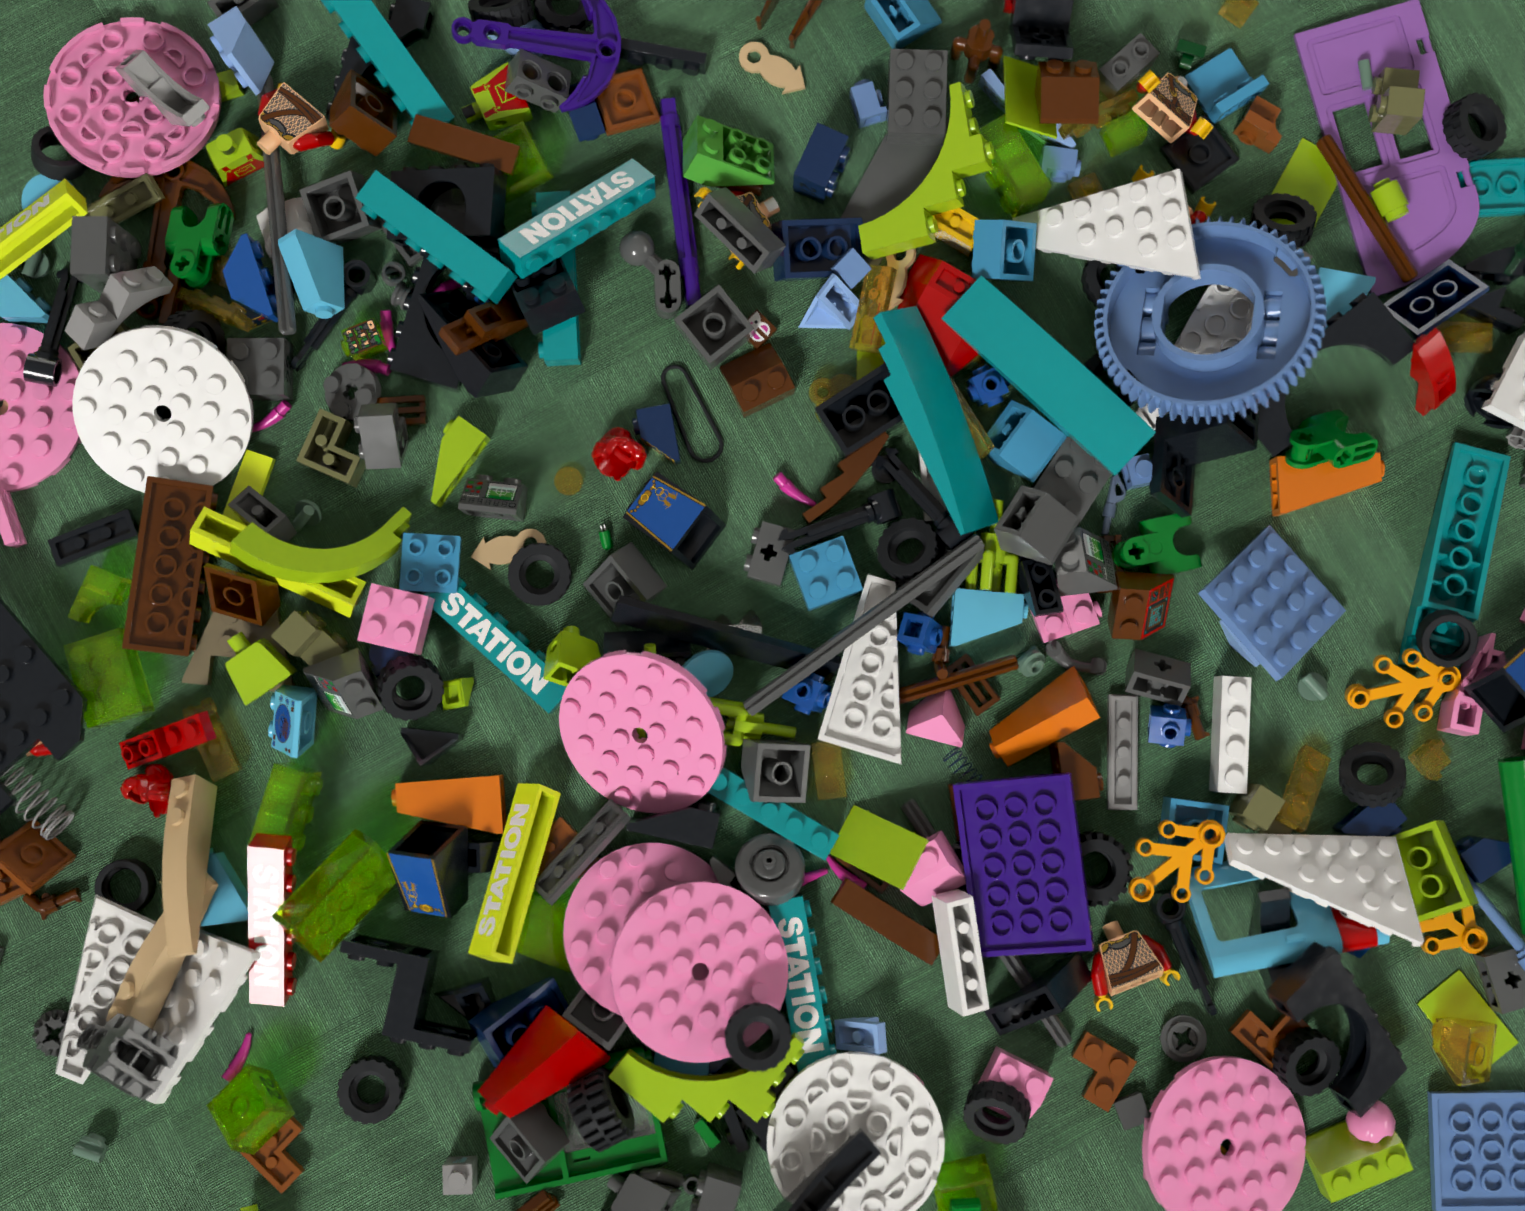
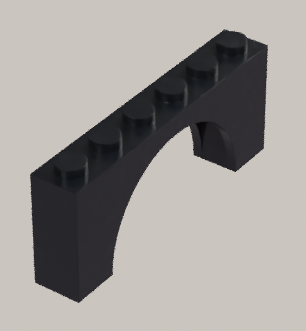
M439 205L438 211L435 214L464 235L465 213ZM504 226L503 236L507 234L506 226ZM499 243L476 244L492 257L498 259L497 255L500 254ZM421 249L420 256H423L421 267L416 266L412 277V283H415L413 294L408 293L404 310L407 311L405 320H400L395 336L399 340L396 349L391 348L387 364L391 365L390 370L394 374L459 393L462 383L458 380L443 349L432 338L427 325L426 315L417 300L419 294L430 293L434 282L447 267L445 265L442 269L436 267L427 260L430 254Z
M1363 292L1349 303L1352 308L1342 315L1339 311L1326 321L1328 327L1325 329V337L1321 338L1322 347L1317 348V351L1328 347L1340 345L1356 346L1375 353L1389 366H1393L1413 351L1414 341L1374 292L1368 296ZM1278 391L1279 401H1275L1270 397L1268 398L1269 407L1266 408L1261 403L1259 406L1258 441L1271 457H1275L1291 444L1289 437L1292 430L1285 411L1286 394Z
M1314 941L1266 990V993L1278 1011L1297 1022L1301 1021L1312 1011L1323 1006L1339 1004L1344 1008L1350 1025L1349 1049L1340 1072L1328 1087L1342 1107L1361 1118L1408 1068L1401 1058L1402 1052L1390 1041V1033L1378 1022V1014L1365 1001L1367 999L1365 993L1353 982L1355 979L1353 974L1343 966L1341 962L1342 956L1333 947H1324Z

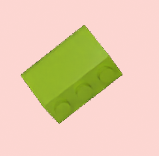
M1435 820L1390 836L1396 837L1419 922L1479 904L1444 820Z
M1346 1120L1306 1136L1305 1156L1320 1193L1331 1203L1414 1170L1405 1147L1395 1130L1392 1136H1385L1379 1143L1361 1141L1351 1134Z

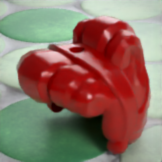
M615 427L596 442L591 456L596 467L603 475L613 477L615 481H621V478L626 476L631 468L633 470L643 468L647 453L641 444L632 439L628 430L622 427Z
M152 764L146 767L145 774H136L125 779L120 790L125 799H130L138 804L149 802L153 816L158 818L161 814H167L171 779L175 778L165 766Z

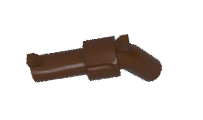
M942 626V641L937 646L935 654H932V661H934V668L939 679H945L948 676L946 668L950 655V650L948 649L950 627Z
M1198 695L1192 698L1186 696L1181 705V708L1186 709L1187 719H1191V729L1195 740L1210 736L1208 732L1204 731L1199 717L1201 711L1197 702L1199 700Z
M77 887L60 895L44 893L41 897L42 899H39L35 894L29 895L27 893L22 899L32 909L40 913L42 920H46L49 914L61 910V906L74 900L79 903L82 902L81 892Z

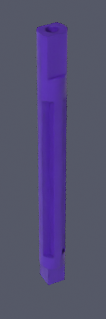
M663 98L660 101V124L680 277L683 278L686 309H688L701 299L698 279L700 272L688 180L683 177V142L680 119L676 111L675 98Z

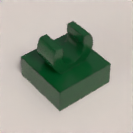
M1181 38L1177 39L1173 51L1182 53L1177 67L1190 70L1194 57L1204 58L1207 46Z

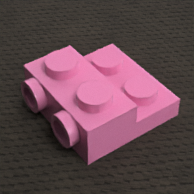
M1089 593L1060 596L1064 608L1062 613L1034 617L1031 611L1042 644L1100 624L1098 618L1102 617V611L1098 602H1092Z

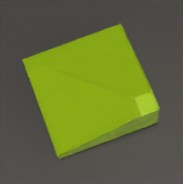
M232 69L217 73L221 90V102L244 96L242 86Z
M473 677L443 681V710L468 706L474 683Z

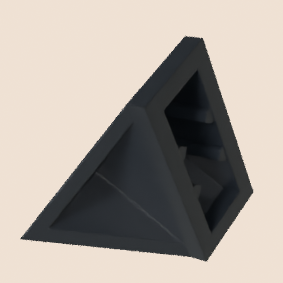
M401 728V735L420 766L433 764L463 740V734Z
M489 976L434 993L468 1021L487 1006L496 1002Z

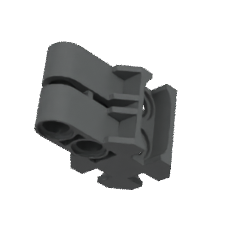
M120 1013L109 1020L105 1026L89 1025L78 1038L76 1045L79 1049L86 1052L82 1067L129 1096H136L143 1101L156 1092L161 1084V1081L157 1079L164 1067L171 1068L179 1050L177 1045L132 1016L126 1017Z

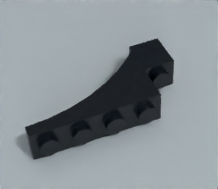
M396 0L390 6L389 20L386 21L404 47L408 48L421 39H429L435 11L431 3L427 1ZM353 36L350 38L348 48H344L342 52L341 63L343 66L340 75L337 74L334 80L335 94L333 101L347 73L351 69L369 81L375 77L374 73L377 71L371 61L366 64L356 50L359 44ZM330 101L327 105L326 117L328 121H330V107L333 101Z
M860 1128L777 1205L773 1211H827L847 1187L881 1154V1150Z

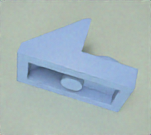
M878 1017L834 1020L836 1049L873 1054L887 1052L885 1022H879Z

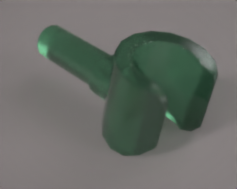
M1525 238L1515 245L1516 255L1504 272L1505 275L1511 276L1519 263L1525 258Z

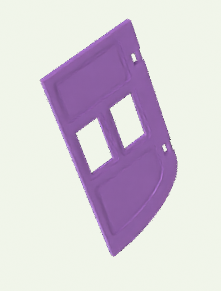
M1410 0L1300 32L1293 36L1322 135L1324 137L1330 134L1344 156L1345 153L1333 112L1364 103L1367 115L1369 116L1370 107L1375 102V94L1371 93V89L1362 90L1358 62L1369 59L1373 80L1375 77H1378L1385 67L1420 70L1418 88L1425 89L1422 118L1432 150L1400 159L1393 134L1373 132L1382 165L1355 172L1370 197V193L1375 190L1373 185L1388 177L1391 181L1398 180L1409 202L1407 207L1410 212L1389 223L1385 217L1384 219L1418 271V275L1414 279L1406 283L1402 282L1335 176L1363 273L1366 276L1376 277L1375 284L1369 293L1374 292L1377 296L1403 288L1419 280L1447 261L1466 242L1476 225L1479 215V198L1469 171L1468 160L1461 158L1459 154L1452 150L1443 133V114L1451 104L1435 51H1433L1429 39V31L1419 0ZM1421 39L1426 54L1420 55L1417 41ZM1462 172L1466 187H1460L1456 173Z

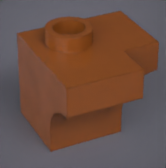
M1256 96L1248 106L1233 134L1237 135L1242 143L1254 145L1270 154L1282 137L1277 131L1275 124L1276 118L1282 109Z

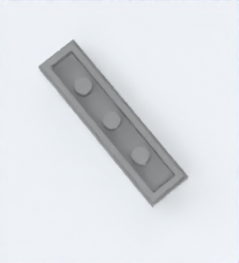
M1108 694L1107 809L1137 810L1138 695Z

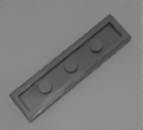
M610 798L537 877L534 889L546 902L553 905L632 818Z

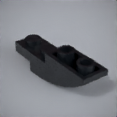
M1525 245L1490 252L1461 268L1481 281H1493L1494 285L1499 286L1510 285L1511 282L1521 276L1525 277Z
M1019 556L1017 579L1034 617L1062 613L1064 608L1052 565Z

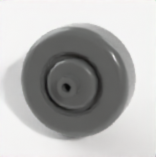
M766 833L757 835L748 840L737 854L735 861L737 884L742 893L748 895L760 905L775 906L783 904L793 898L803 885L805 879L803 854L795 843L780 834Z

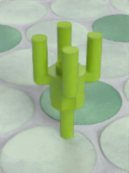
M993 500L998 520H1000L1003 515L1004 501ZM995 524L990 526L989 533H981L980 537L984 542L985 549L983 557L979 562L982 563L980 589L1001 592L1003 565L1007 564L1004 593L1016 594L1019 556L1001 550L994 530L997 525ZM978 564L966 577L965 589L976 590Z
M709 697L713 706H718L721 715L728 716L726 728L723 731L725 745L741 746L743 739H760L762 733L795 738L796 727L764 722V713L750 715L744 708L743 702Z

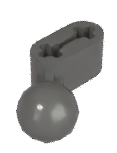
M639 230L627 233L620 241L619 250L622 258L632 266H645L654 275L655 312L663 319L674 318L678 314L681 304L679 266L674 261L662 260L655 254V244L649 234ZM663 271H668L669 276H671L668 284V299H670L672 304L671 308H666L664 304L666 280Z

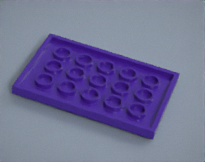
M1071 772L954 783L953 792L967 894L973 896L982 957L1093 951L1094 941Z

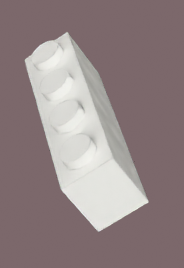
M1214 677L1209 791L1247 794L1251 677Z
M959 889L932 895L948 1007L963 1017L988 1010L989 1002L973 896Z

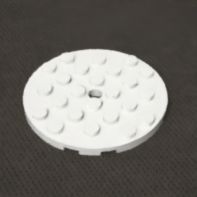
M162 325L143 326L142 328L123 331L111 337L90 355L76 379L72 400L73 416L82 444L92 459L112 478L144 493L147 476L211 486L215 485L236 467L247 449L253 429L254 412L252 399L249 397L244 383L245 379L234 362L230 361L217 349L218 347L212 342L181 328ZM160 405L168 407L171 411V418L162 420L155 410L156 407Z
M837 1053L821 1058L806 1066L781 1091L768 1123L767 1154L772 1176L784 1198L794 1191L849 1139V1136H852L860 1128L881 1150V1154L847 1187L827 1211H917L929 1197L937 1183V1177L944 1159L945 1138L940 1114L929 1091L904 1066L873 1053Z

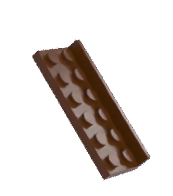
M147 476L122 643L123 649L188 657L189 651L196 650L198 635L192 634L193 623L200 622L202 606H196L197 595H204L206 578L200 577L202 566H205L209 561L210 553L189 544L190 530L203 507L216 510L218 493H212L213 486Z

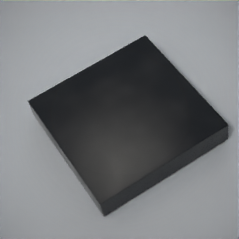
M1206 115L1203 116L1204 119H1206L1208 122H1210V123L1213 125V123L1210 121V119H1209ZM1215 126L1204 140L1199 135L1183 133L1173 143L1167 142L1159 149L1173 170H1181L1184 184L1192 195L1239 161L1238 156Z

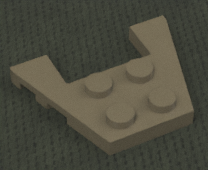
M279 608L263 626L213 612L185 671L182 683L211 685L214 656L235 657L236 653L227 641L241 631L251 645L265 638L290 662L287 651L271 637L282 624ZM292 675L270 691L275 692L282 685L295 686Z

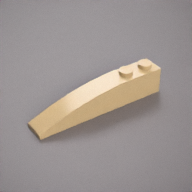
M196 774L171 779L162 858V896L168 956L171 958L197 954L217 786Z
M208 873L206 876L201 922L218 886V883ZM164 912L142 943L119 987L116 998L108 1011L107 1022L120 1013L126 1017L132 1016L150 1029H153L186 957L171 958L168 956Z

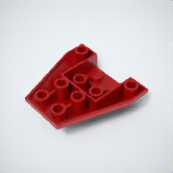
M920 254L907 274V284L900 296V299L904 301L898 304L897 309L917 306L951 378L979 354L941 318L974 284L976 279L943 260Z

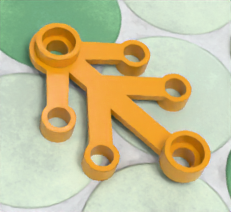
M1414 648L1406 649L1403 652V662L1409 667H1419L1429 675L1417 678L1395 665L1386 655H1378L1373 660V667L1379 673L1389 674L1400 682L1366 689L1361 684H1352L1345 691V700L1353 708L1361 709L1366 707L1372 700L1401 694L1393 707L1387 710L1383 716L1385 723L1389 727L1398 728L1403 724V713L1421 689L1430 688L1422 702L1415 704L1412 709L1413 715L1419 721L1425 722L1431 719L1433 715L1432 707L1442 693L1450 692L1457 688L1461 682V673L1455 666L1442 667L1435 665L1422 657L1421 653ZM1415 653L1417 655L1416 660L1408 662V656ZM1387 660V666L1380 669L1378 667L1380 661ZM1446 674H1450L1451 679L1448 682L1443 683V676H1445ZM1364 694L1362 701L1355 702L1356 695ZM1421 708H1427L1425 715L1418 716ZM1391 715H1398V719L1395 722H1389Z
M1171 820L1161 821L1158 831L1163 837L1168 839L1175 836L1194 838L1185 846L1154 843L1148 838L1138 839L1135 843V849L1141 856L1160 855L1170 858L1146 877L1132 879L1128 886L1131 897L1138 902L1149 901L1153 897L1154 886L1178 868L1177 884L1172 887L1171 895L1179 903L1187 902L1191 897L1189 883L1192 858L1201 849V866L1196 868L1194 877L1203 885L1210 884L1214 880V872L1212 871L1214 850L1225 839L1223 826L1215 820H1204L1197 827L1178 825ZM1167 824H1171L1173 827L1170 834H1165L1163 831L1164 826ZM1213 829V837L1206 839V830ZM1144 842H1148L1150 845L1147 852H1141L1140 846ZM1203 870L1209 872V876L1205 880L1200 879V873ZM1144 884V891L1136 893V885ZM1184 888L1186 891L1185 896L1177 898V891Z
M1473 906L1461 909L1463 925L1454 919L1453 912L1419 922L1422 933L1449 929L1456 934V936L1442 939L1426 936L1421 944L1422 950L1431 955L1438 954L1441 950L1459 947L1470 954H1477L1483 951L1487 946L1488 937L1485 930L1476 925ZM1473 933L1475 941L1469 944L1468 936ZM1431 940L1435 942L1433 950H1429L1427 947L1428 942Z

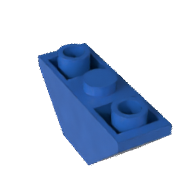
M247 233L240 236L223 269L230 296L239 305L274 322H278L276 294H272L270 284H273V279L268 268L263 267L261 258L264 257L262 246L258 240L255 241Z

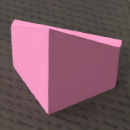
M951 689L927 696L909 711L906 726L907 734L962 748L965 724Z

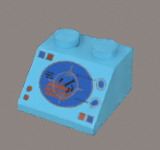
M282 685L271 696L270 708L274 710L273 720H271L268 729V736L272 738L271 747L292 758H298L314 744L317 693L314 688Z

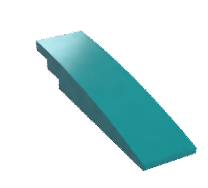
M982 275L941 318L1067 437L1072 438L1090 456H1093L1113 476H1116L1156 433L1082 363Z
M917 306L880 312L873 319L886 344L878 350L891 374L884 382L960 535L997 524L999 520L967 420L941 356Z
M1457 442L1453 443L1429 527L1397 665L1425 672L1419 667L1407 666L1402 660V654L1409 648H1414L1420 652L1416 645V631L1425 616L1432 612L1448 609L1460 613L1472 623L1478 620L1511 456ZM1444 622L1438 625L1431 633L1429 639L1430 646L1438 654H1450L1461 645L1464 634L1461 627L1456 623ZM1415 653L1410 654L1408 662L1415 661L1417 655ZM1446 674L1445 676H1443L1445 678L1451 679L1450 674Z

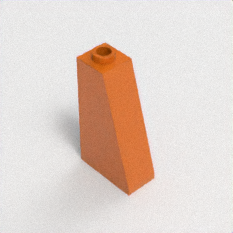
M1375 453L1368 461L1343 468H1335L1329 462H1325L1311 468L1298 469L1288 465L1285 461V456H1277L1269 460L1272 517L1381 482L1385 474V464L1381 460V454Z
M1075 666L1069 668L989 730L992 739L989 746L996 759L1001 757L1008 767L1100 718L1088 687Z
M504 774L395 783V789H392L391 792L393 807L397 806V813L448 824L467 826V828L496 834L504 832L507 822Z

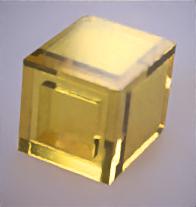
M1226 0L1218 14L1241 29L1259 2L1256 0Z
M1429 739L1407 757L1426 780L1438 781L1442 778L1440 771L1452 762L1441 749L1445 745L1442 740Z

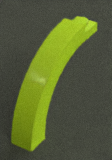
M402 507L388 522L369 537L354 544L330 549H312L286 543L269 535L251 522L231 541L230 553L250 567L283 580L300 583H329L346 580L378 567L398 551L403 533H407L411 527L409 521L412 513L405 507Z

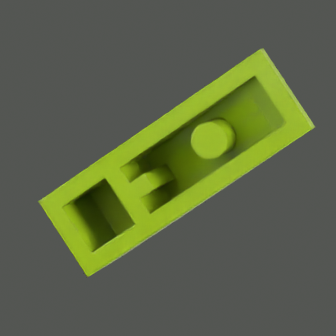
M460 416L456 420L451 419L443 430L445 435L441 440L431 502L440 508L491 440L486 434Z

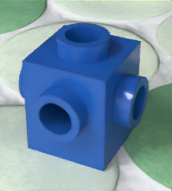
M988 364L972 371L974 377L966 381L968 384L966 387L967 393L972 402H976L978 407L987 403L988 408L1004 401L1002 396L1009 392L1007 387L1010 386V383L994 368L989 369ZM987 380L991 381L994 387L993 390H989L986 387Z
M904 612L896 640L908 647L907 651L920 656H924L925 652L935 654L937 646L940 645L943 638V627L934 620V617L931 618L923 612H918V614Z
M811 673L785 692L782 698L795 703L794 709L810 715L811 711L822 713V710L828 706L832 686L823 683L825 677Z
M1165 704L1163 706L1150 705L1147 729L1148 743H1156L1167 748H1173L1176 745L1184 746L1185 736H1190L1191 719H1187L1186 709L1173 704Z

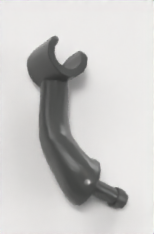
M1052 640L1046 644L1045 651L1047 655L1066 670L1075 666L1078 672H1087L1094 675H1103L1106 672L1107 662L1101 658L1092 657L1091 663L1077 661L1067 654L1058 641Z

